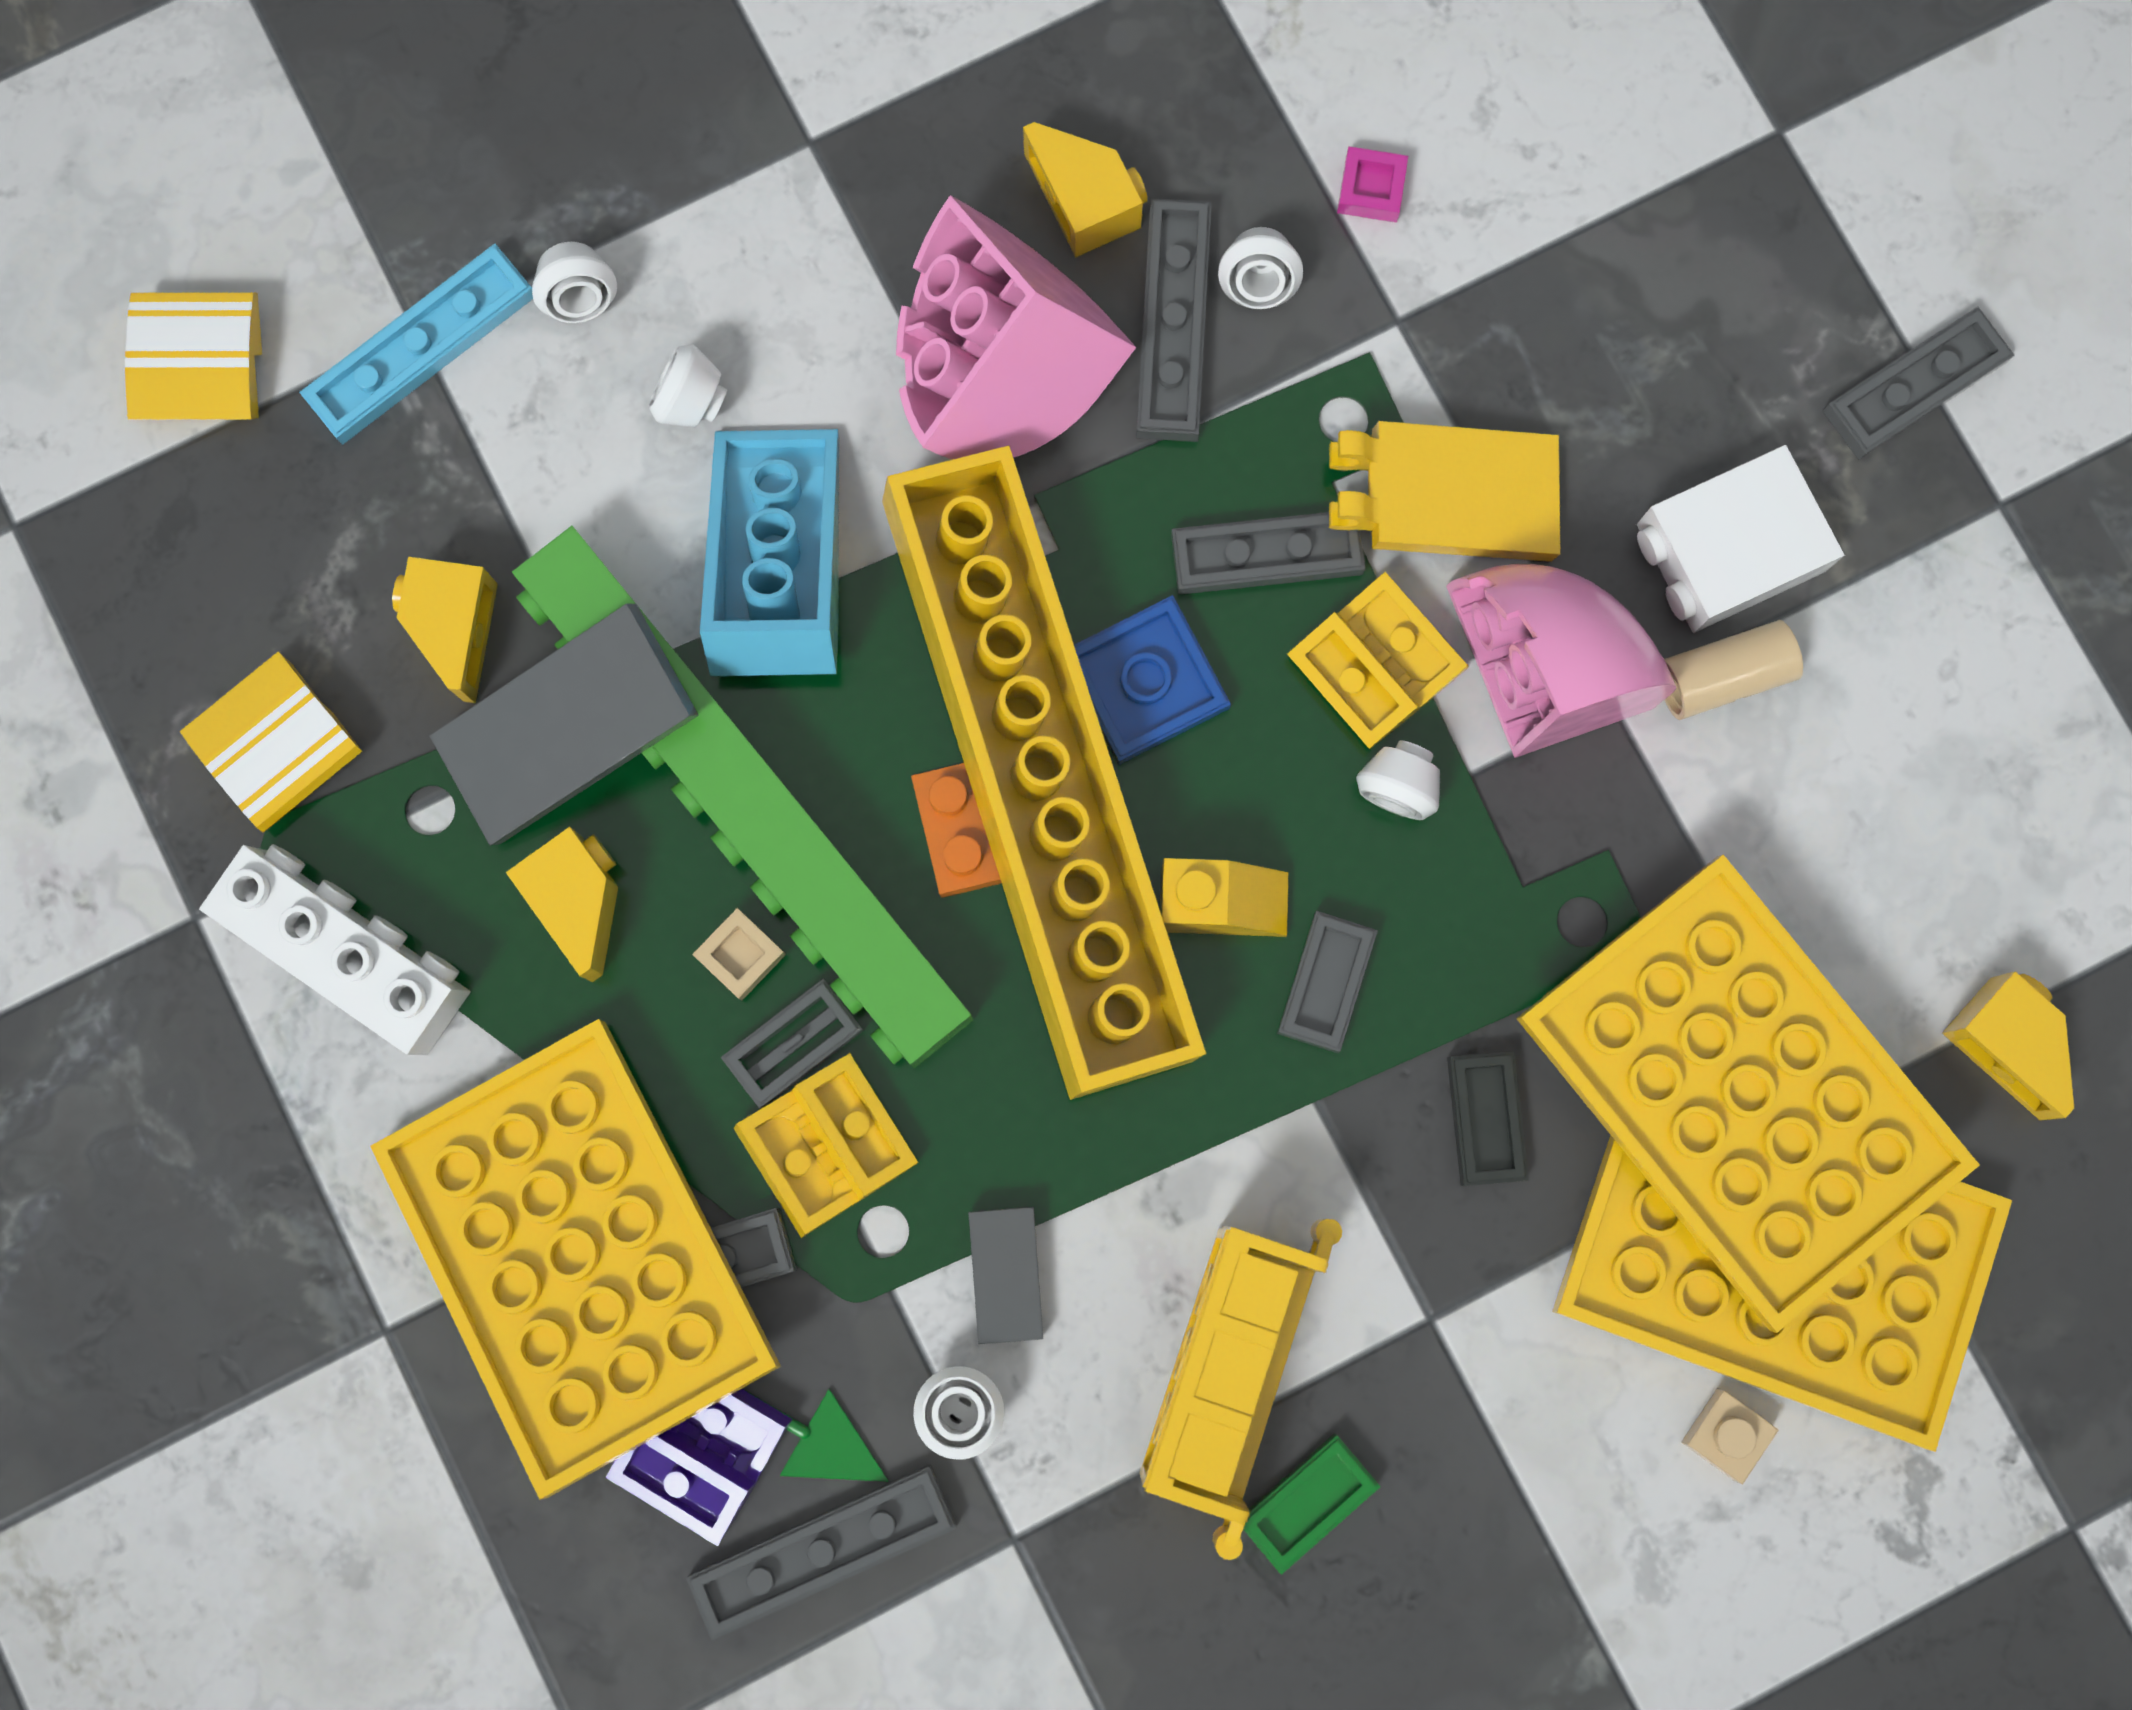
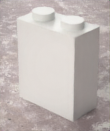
M1786 445L1651 506L1637 523L1639 529L1637 539L1642 554L1651 565H1658L1668 584L1666 587V597L1673 613L1681 621L1686 620L1693 633L1826 572L1845 556Z

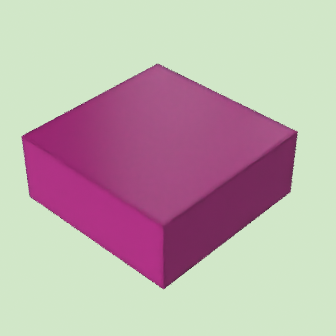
M1348 146L1337 213L1396 223L1401 208L1409 156Z

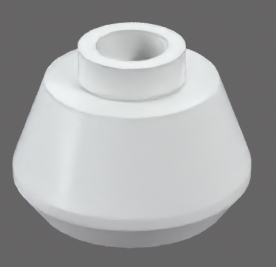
M1256 227L1240 234L1226 250L1219 264L1218 276L1223 291L1235 303L1252 309H1268L1285 303L1298 291L1303 278V265L1299 254L1283 234L1271 228Z
M562 242L545 251L539 260L532 285V295L538 309L547 316L566 323H581L599 316L610 305L617 292V280L612 269L591 247L579 242Z
M692 344L677 347L664 367L649 403V409L656 422L696 427L702 418L712 422L717 415L726 396L727 388L718 384L721 372L697 346Z
M1398 741L1396 748L1383 747L1356 777L1361 796L1392 813L1415 820H1424L1437 812L1439 808L1440 770L1431 763L1434 755L1427 749L1407 741Z
M954 1366L940 1370L923 1384L917 1394L914 1404L915 1427L925 1445L940 1456L950 1459H967L977 1456L995 1442L1002 1429L1004 1403L1001 1393L987 1375L976 1369ZM960 1398L968 1399L971 1402V1406L961 1402ZM953 1414L961 1419V1422L955 1421L950 1415Z

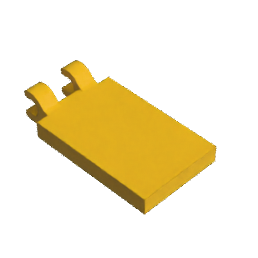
M1378 421L1372 429V437L1361 431L1344 430L1338 433V442H1331L1329 444V468L1335 470L1368 471V495L1356 491H1340L1338 493V502H1330L1329 528L1335 530L1372 531V549L1552 562L1560 555L1559 435Z

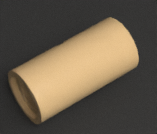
M1777 620L1666 658L1664 660L1675 682L1676 690L1664 701L1672 715L1678 720H1683L1735 702L1737 699L1747 698L1799 680L1803 675V659L1796 637L1784 621Z

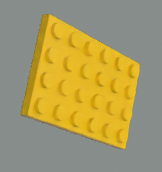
M1724 855L1714 858L1516 1018L1768 1330L1778 1333L1980 1166Z
M601 1019L593 1021L370 1146L539 1499L549 1498L781 1367L606 1022Z
M1610 1135L1552 1312L1909 1444L1936 1452L2012 1200L1960 1181L1776 1333L1768 1330Z

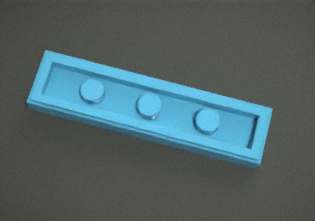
M493 244L299 393L343 445L533 300L532 287L499 247Z

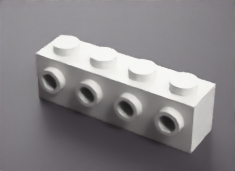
M272 844L268 850L243 845L199 910L406 1055H428L471 992L455 981L459 971L453 965L429 951H426L423 957H420L403 945L408 937L407 934L389 921L376 915L369 921L351 909L356 899L337 885L323 880L318 886L300 873L305 864L283 848Z

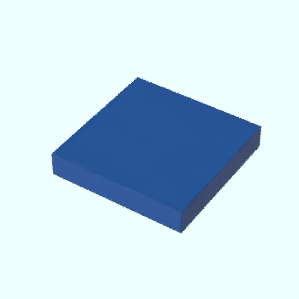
M1173 595L1074 645L1103 736L1118 765L1229 710L1231 707L1227 695Z

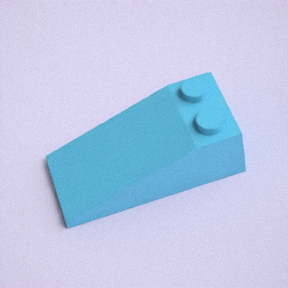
M838 429L715 431L700 635L710 676L837 674L839 625Z

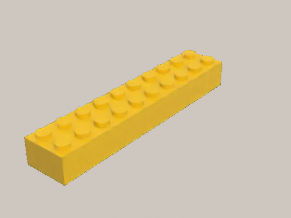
M1010 446L887 476L882 504L1069 1099L1072 1100L1197 1060L1204 1056L1206 1051Z

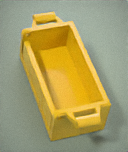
M1319 1219L1313 1223L1310 1232L1313 1242L1309 1253L1231 1226H1222V1228L1218 1229L1139 1472L1145 1492L1224 1519L1223 1525L1217 1528L1213 1534V1543L1220 1557L1226 1560L1236 1559L1242 1552L1243 1544L1240 1536L1245 1522L1248 1521L1250 1510L1245 1504L1243 1496L1315 1271L1327 1272L1332 1246L1339 1242L1342 1237V1228L1333 1219Z

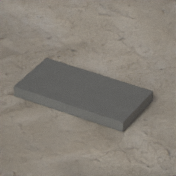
M626 603L431 734L430 738L491 846L502 844L699 716L639 607L637 604Z

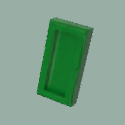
M1334 1433L1249 1508L1250 1515L1248 1521L1245 1522L1243 1530L1282 1575L1381 1486L1338 1435Z

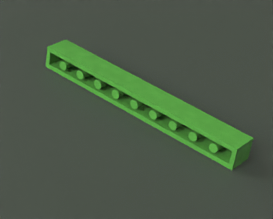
M572 525L512 571L525 588L524 591L516 596L518 601L539 626L550 619L564 636L554 644L557 649L626 603L636 604ZM640 609L699 716L643 751L642 754L655 770L665 762L680 780L671 790L694 818L703 811L709 815L720 829L710 838L734 867L742 860L747 862L759 877L757 881L750 885V888L772 915H776L784 908L799 928L789 936L809 961L815 965L824 958L839 978L832 982L830 987L852 1014H856L863 1007L879 1026L870 1036L889 1060L895 1065L904 1057L915 1069L974 1020L972 1015Z

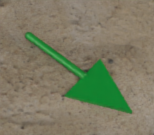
M828 1389L808 1426L790 1417L792 1421L787 1430L801 1439L780 1476L889 1482L830 1389Z

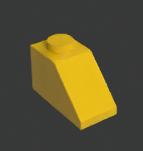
M1036 122L1023 127L1024 154L1075 258L1141 229L1143 204L1148 202L1147 192L1137 170L1134 167L1126 170L1117 150Z
M408 557L405 575L397 577L393 588L392 603L394 611L398 612L397 619L446 687L463 702L476 703L498 583L484 567Z
M568 827L508 870L506 874L578 975L593 983L604 972L618 893V885L607 871L616 866V863L594 834L584 840L580 834L571 827Z
M1164 858L1161 868L1160 913L1166 931L1168 933L1286 937L1289 872L1229 860Z
M2014 971L1991 977L1942 1034L2037 1119L2042 1121L2066 1118L2074 1109L2066 1016L2050 1002L2053 999L2052 994L2042 983L2029 975H2019Z

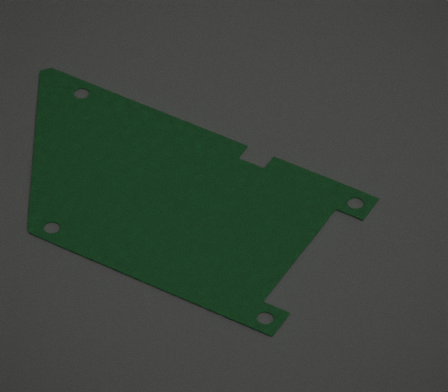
M1370 352L1200 424L1198 442L1162 440L1034 495L1058 548L1057 551L1045 555L1073 644L1075 645L1173 595L1231 703L1229 710L1118 765L1105 740L1159 909L1161 868L1164 858L1229 860L1289 872L1286 937L1167 932L1206 1051L1204 1056L1191 1063L1070 1100L1002 883L944 898L940 897L911 776L961 764L964 761L898 553L839 578L837 674L710 676L701 637L673 648L974 1019L914 1069L904 1057L894 1065L870 1036L879 1026L864 1007L854 1015L849 1010L864 1031L795 1085L850 1053L918 1163L802 1238L734 1130L738 1122L760 1109L721 1057L823 978L830 986L839 976L824 958L813 965L789 936L799 928L784 908L773 916L750 888V885L757 881L759 877L745 860H742L734 867L710 838L720 829L705 811L694 818L671 790L680 780L666 762L655 770L644 755L640 753L502 844L490 846L436 749L288 812L264 832L260 849L268 850L274 844L293 854L305 864L300 873L318 886L323 880L337 885L356 899L351 909L369 921L372 920L374 915L379 916L406 933L408 937L403 945L420 957H423L425 952L429 951L453 965L459 971L455 981L471 991L458 1011L523 1060L597 1019L606 1022L687 1183L736 1220L774 1208H780L796 1265L835 1295L853 1303L865 1302L972 1255L969 1211L1033 1206L1035 1226L1040 1225L1534 1005L1641 918L1609 850L1525 887L1522 886L1434 698L1383 740L1369 749L1287 655L1334 612L1339 613L1377 579L1364 550L1365 571L1363 575L1178 595L1171 541L1172 529L1329 512L1330 502H1338V495L1332 483L1361 470H1335L1329 468V444L1334 441L1323 433L1319 423L1320 412L1328 402L1337 398H1349L1358 402L1367 414L1368 425L1365 433L1371 437L1372 429L1378 421L1404 423ZM1398 741H1407L1427 749L1434 755L1431 763L1440 770V795L1437 812L1424 820H1415L1387 811L1361 796L1356 777L1383 747L1396 748ZM428 786L443 788L451 795L455 804V814L450 825L442 832L433 835L416 832L410 826L406 817V807L411 796L419 789ZM568 827H571L580 834L584 840L594 834L616 863V866L607 871L618 885V893L604 972L593 983L578 975L506 874L508 870ZM1578 897L1588 898L1598 903L1603 909L1607 919L1605 934L1596 944L1588 947L1575 946L1567 942L1560 934L1557 925L1558 913L1561 907L1570 899ZM737 908L786 954L742 1001L692 955ZM1316 911L1378 930L1341 1051L1338 1054L1277 1034ZM822 999L741 1061L742 1064L749 1070L826 1011L829 1006ZM839 1019L759 1079L757 1083L761 1089H764L844 1026ZM793 1085L791 1088H789L786 1092H784V1093H783L782 1095H780L778 1098H780V1097H782L783 1095H785V1094L789 1093L790 1091H792V1089L795 1087V1085ZM878 1206H890L900 1211L909 1227V1236L904 1248L896 1255L887 1258H879L869 1254L861 1246L858 1238V1226L861 1218L870 1209Z

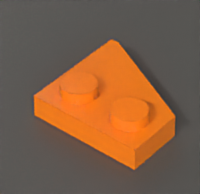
M964 763L912 775L911 778L940 897L944 898L1001 884L1002 882Z

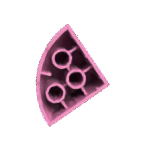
M951 195L948 197L931 225L915 259L913 269L921 272L915 289L911 308L901 306L897 330L896 355L905 359L906 385L899 389L900 398L911 429L923 448L953 460L1010 446L1014 458L1043 446L1077 422L1099 398L1136 349V346L1083 290L1043 256L984 214Z
M1509 564L1452 580L1446 586L1514 758L1650 711L1676 690L1675 682L1664 658L1637 619L1611 594L1581 576L1550 566Z

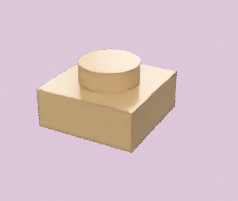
M737 908L692 955L742 1001L786 954Z
M1716 1389L1681 1443L1729 1478L1743 1485L1779 1429L1726 1391Z

